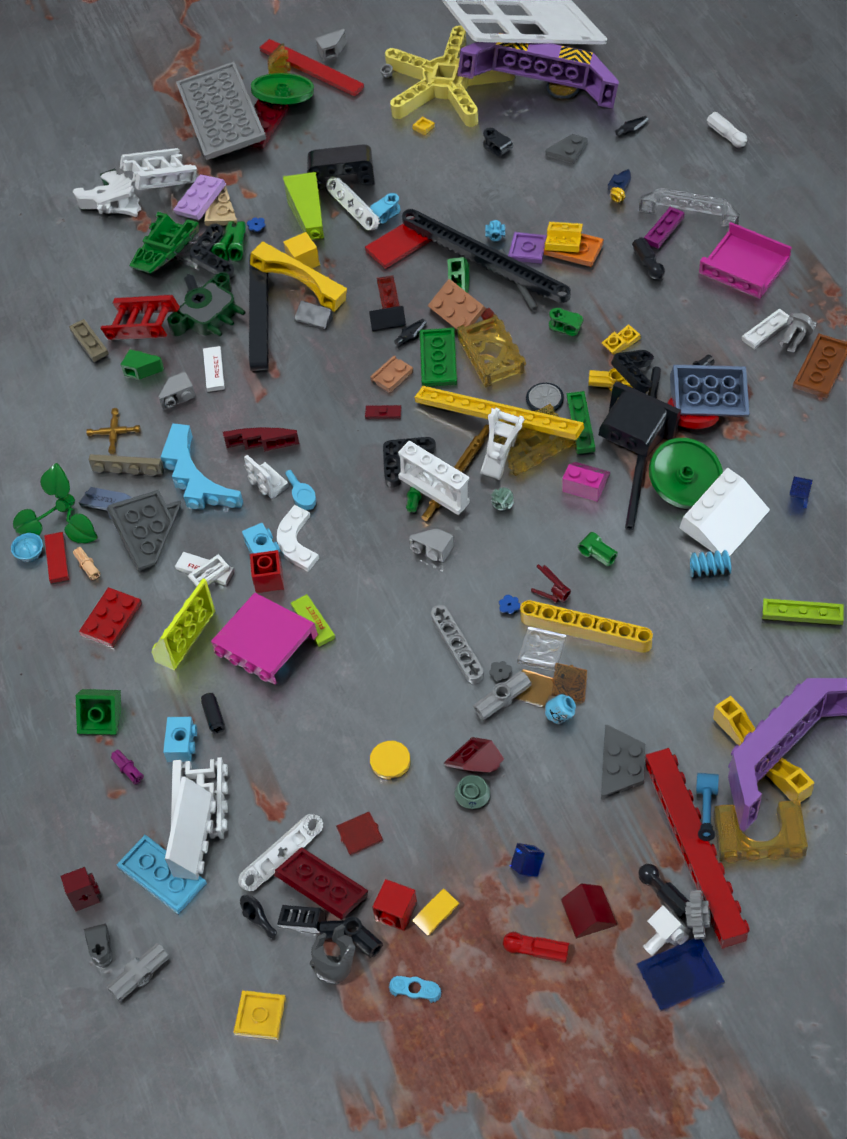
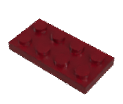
M257 100L254 109L267 139L248 146L260 149L265 148L289 109V104H274Z
M302 847L275 870L274 876L340 920L345 918L368 895L367 889Z

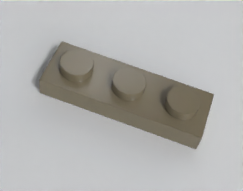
M85 319L69 326L70 331L93 362L109 355L108 350Z

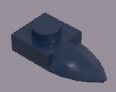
M627 169L619 174H614L608 183V190H611L613 187H619L625 191L631 181L630 170Z

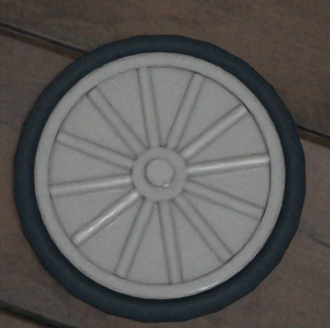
M547 382L532 386L526 394V402L529 407L541 413L557 410L564 400L562 390L557 385Z

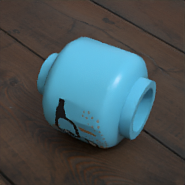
M559 694L546 703V717L556 724H562L575 715L576 709L574 700L564 694Z

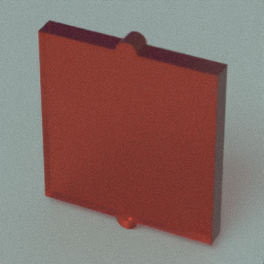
M366 812L336 826L341 836V843L345 844L349 855H353L383 841L378 830L379 826L374 822L370 812Z

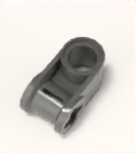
M106 923L84 929L88 951L94 965L99 968L107 967L112 961L110 935Z

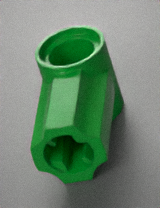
M590 532L577 545L581 554L586 557L592 556L606 566H611L618 556V552L604 544L600 536L594 532Z

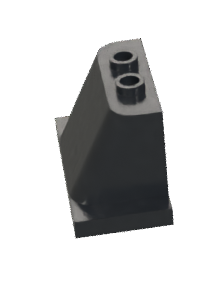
M616 381L612 388L609 413L601 424L598 435L647 457L664 438L667 440L676 438L681 409Z

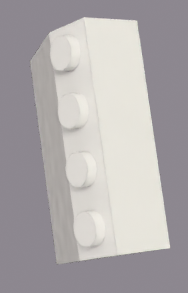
M727 467L684 515L679 528L713 553L718 550L722 555L723 550H727L729 556H731L767 515L770 509L742 477Z
M183 776L181 778L165 860L173 877L198 880L199 874H203L204 870L202 858L203 853L206 854L208 850L206 837L207 833H211L212 830L210 817L211 813H215L216 801H214L212 793Z

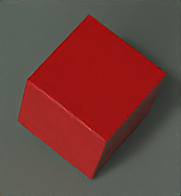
M278 550L250 554L251 576L255 592L263 593L284 590L282 564Z
M385 879L372 906L375 920L405 931L417 905L416 892L412 888Z

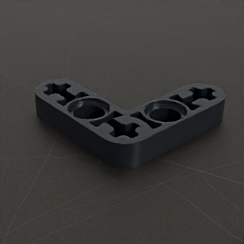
M216 223L211 224L191 248L190 259L193 263L215 275L224 270L229 275V278H232L234 266L211 253L213 245L218 243L223 236L222 226ZM209 241L211 245L204 246L202 242ZM210 260H214L216 264L209 265L207 262Z
M647 350L616 353L611 361L612 366L634 389L645 394L648 392L652 384L638 368L649 367L654 359L653 354Z
M433 438L388 440L383 444L384 477L387 486L397 487L401 484L402 480L398 476L401 472L398 452L408 441H411L433 454L436 451V442ZM390 448H393V454H390ZM395 461L397 462V464L395 466H389L388 462ZM391 473L395 474L394 480H391Z

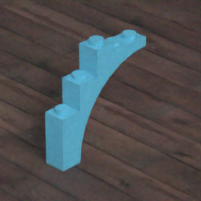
M172 423L161 454V461L165 469L174 470L172 479L175 488L186 489L184 493L186 507L205 509L206 504H210L213 506L221 505L230 508H242L243 498L241 491L215 484L195 467L190 454L193 438L190 425Z

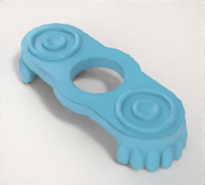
M396 976L390 981L389 989L395 997L397 994H401L412 999H428L430 1003L436 1002V1000L438 1001L441 998V989L435 982L422 980L419 977L409 978L403 976ZM411 983H419L421 990L418 993H411L408 989Z

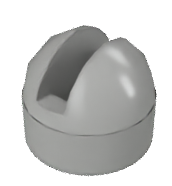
M390 64L381 66L382 76L390 78L393 75L392 66Z

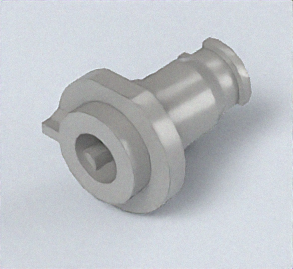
M793 313L787 319L789 328L779 344L780 346H783L784 343L788 344L792 336L796 335L787 349L788 352H795L796 346L800 344L804 336L811 335L817 325V322L812 321L809 316L803 313Z

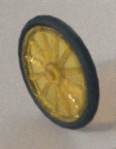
M552 82L547 83L548 93L558 99L571 98L580 90V88Z

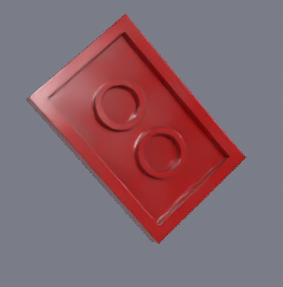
M108 587L79 630L80 636L114 648L142 604L141 599Z

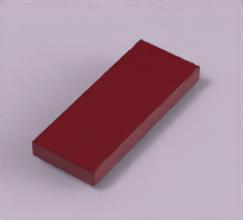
M366 405L365 419H401L402 406Z

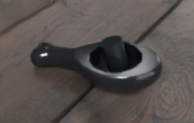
M251 895L241 896L242 915L252 923L261 926L269 939H274L277 931L268 922L260 902Z

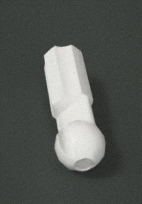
M713 112L709 115L707 124L721 136L728 139L734 147L742 148L747 144L746 134L736 129L733 124L718 112Z

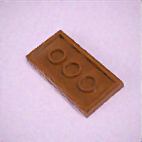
M818 333L793 383V388L828 398L847 359V342Z

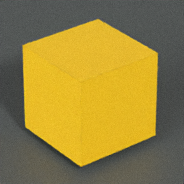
M306 232L283 241L285 254L312 269L320 266L318 249Z

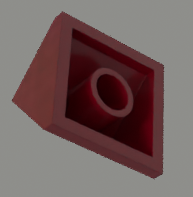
M581 883L561 899L576 939L617 926L602 886Z

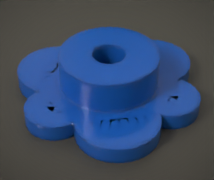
M254 217L247 222V226L250 231L259 232L265 227L264 218Z
M505 595L503 599L499 600L500 612L513 614L514 611L520 610L518 598Z

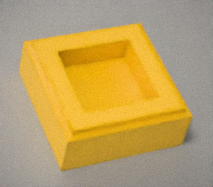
M422 116L412 125V128L425 136L435 127V122Z

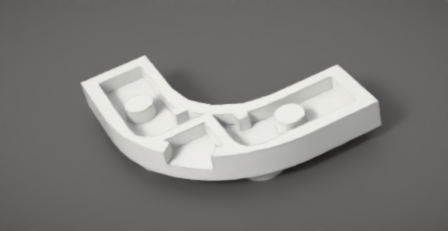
M294 505L279 524L277 543L285 559L309 572L319 560V555L299 544L297 534L310 518V512Z

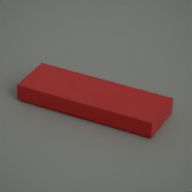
M63 532L44 535L50 583L69 580Z

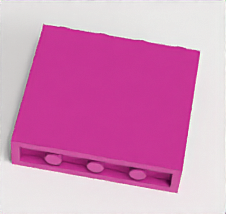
M730 222L729 231L708 258L702 257L700 260L699 273L761 299L790 260L792 247Z
M254 593L211 640L214 648L213 651L218 657H224L233 665H239L248 673L258 675L264 682L269 681L275 685L277 682L274 675L307 637L314 640L318 632L315 623Z

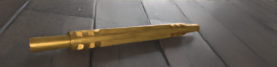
M486 424L478 436L473 438L454 466L455 469L462 473L483 445L484 438L489 433V425ZM431 499L430 505L421 518L424 521H428L435 509H438L441 504Z

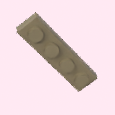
M94 454L89 456L91 469L96 472L146 474L151 476H162L164 472L161 459Z

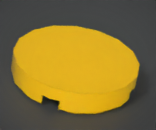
M384 741L379 743L370 754L371 768L380 778L386 780L395 777L399 778L409 769L410 753L407 747L400 742Z

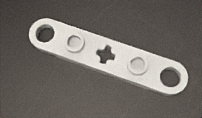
M329 178L327 182L328 192L366 230L375 231L379 227L378 224L380 222L378 221L380 220L373 210L343 183L340 178Z
M308 814L241 872L238 879L240 887L247 891H254L264 881L266 882L275 874V870L301 847L304 848L322 831V818L315 814ZM311 819L316 821V827L313 830H309L307 826ZM279 848L285 849L283 851V857L280 855L277 856L279 854ZM252 874L254 882L252 885L247 886L245 878Z

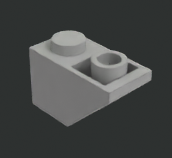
M344 29L315 38L317 51L323 61L338 57L347 43Z
M186 372L168 378L159 395L163 410L196 397L193 385Z
M436 528L411 535L409 537L410 549L415 553L426 555L434 561L437 560L444 563L454 547L453 535Z

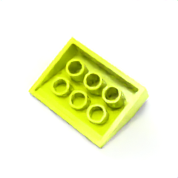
M203 578L190 597L184 602L183 607L174 616L168 628L164 630L158 642L154 644L151 652L156 663L175 671L216 611L206 579Z

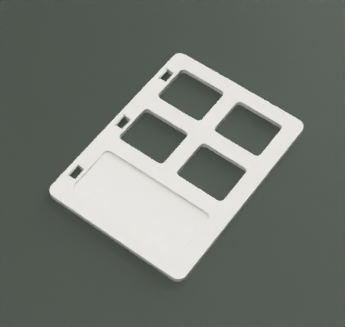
M442 0L469 36L476 42L602 45L607 43V38L572 0ZM458 4L483 5L490 15L466 14ZM497 5L521 6L529 16L505 15ZM474 23H497L506 34L481 33ZM512 23L536 24L545 35L521 34Z

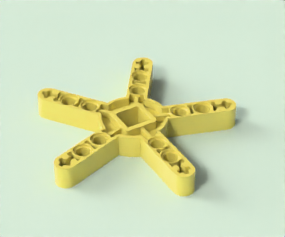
M462 26L453 27L444 55L432 60H427L395 48H389L385 51L386 64H390L393 71L421 80L390 101L392 117L395 119L404 118L435 97L438 99H449L464 124L468 127L476 126L478 124V109L466 91L468 86L512 81L515 75L490 70L474 76L473 79L457 76L461 48L466 46V31Z

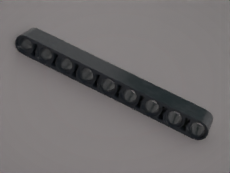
M250 254L249 365L250 371L269 370L268 273H264L250 265Z

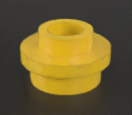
M613 187L610 190L609 196L613 201L620 203L626 198L625 192L621 188Z

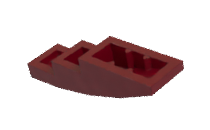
M257 427L223 432L226 448L244 445L245 450L263 446L265 452L300 444L297 430Z

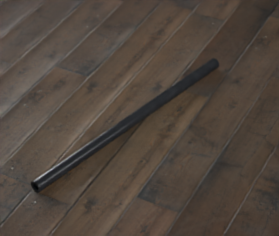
M653 367L650 382L652 385L649 388L648 395L657 398L661 375L660 367ZM637 454L625 529L630 531L634 530L646 463V457Z

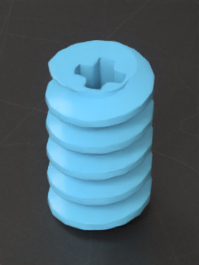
M717 550L714 556L711 551H708L706 557L703 552H700L698 557L695 552L691 554V577H693L694 572H697L698 576L701 577L702 571L705 572L706 576H709L710 570H712L714 575L717 574L719 569L722 575H724L725 569H728L730 574L732 572L731 559L727 550H723L722 555Z

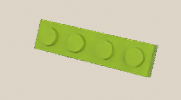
M763 598L762 619L843 625L844 604Z

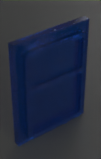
M691 939L682 945L673 947L636 964L660 1011L725 983L702 939Z

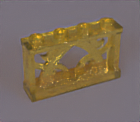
M497 315L464 327V325L457 327L458 340L485 388L492 386L493 382L518 373H525V358L523 355L520 356L517 344H513L509 331L506 332L503 321L499 320ZM491 328H494L496 333H491ZM480 342H482V345L480 347L475 346L476 344L480 345ZM486 343L502 347L497 358L487 354L480 355L485 349ZM508 360H513L515 364L510 365Z

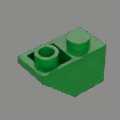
M131 349L120 364L124 376L138 380L164 370L161 357Z

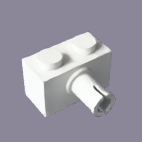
M662 906L648 920L657 933L643 947L650 955L654 956L666 942L674 946L682 945L689 938L688 934L691 930L671 910Z

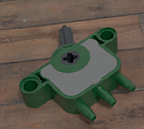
M217 273L199 288L194 276L187 274L184 280L189 291L185 295V302L180 306L178 312H173L168 316L167 322L170 333L173 336H181L190 328L203 336L214 334L220 337L222 332L219 328L224 323L233 326L234 321L230 318L235 313L245 315L246 311L235 304L234 296L231 293L230 278L227 273Z

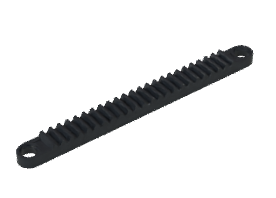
M407 209L402 213L403 224L415 230L418 235L421 233L428 240L432 239L434 243L437 241L439 245L443 244L444 248L448 247L450 251L453 249L455 253L459 252L460 256L464 255L466 259L470 258L472 262L475 260L476 264L481 263L482 267L486 266L488 270L492 269L494 273L497 271L499 275L503 274L504 278L508 277L510 281L514 280L516 284L520 283L522 287L530 288L532 292L536 291L538 295L542 294L544 298L548 297L559 303H565L570 300L571 289L566 284L417 210ZM409 216L415 217L414 219H407ZM559 292H565V293H567L566 295H563V296L558 295Z

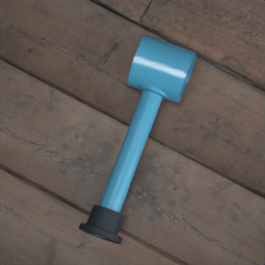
M697 773L696 794H703V820L698 831V837L703 841H711L715 838V831L711 824V795H718L719 774Z

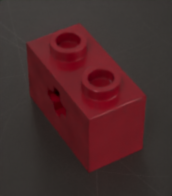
M85 867L60 876L65 893L75 912L100 903L98 895L101 892L98 883L95 881L93 873L88 874Z

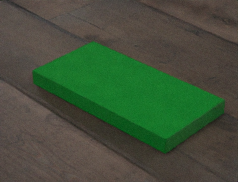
M455 329L420 330L422 386L457 385Z

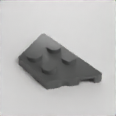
M605 725L601 799L608 798V795L618 791L622 793L631 787L635 788L644 784L645 743L609 725Z

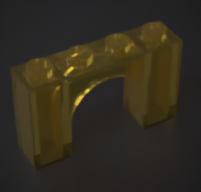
M800 800L778 802L777 816L780 832L776 837L768 841H755L744 835L739 828L734 805L714 806L713 817L720 861L734 863L738 860L757 861L766 858L778 860L781 857L797 859L806 856L808 845Z

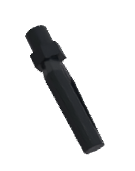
M647 116L626 121L624 125L615 130V133L619 136L627 132H635L647 123L649 119Z
M420 319L403 328L402 333L394 340V343L399 346L408 339H415L420 330L427 324L426 320Z

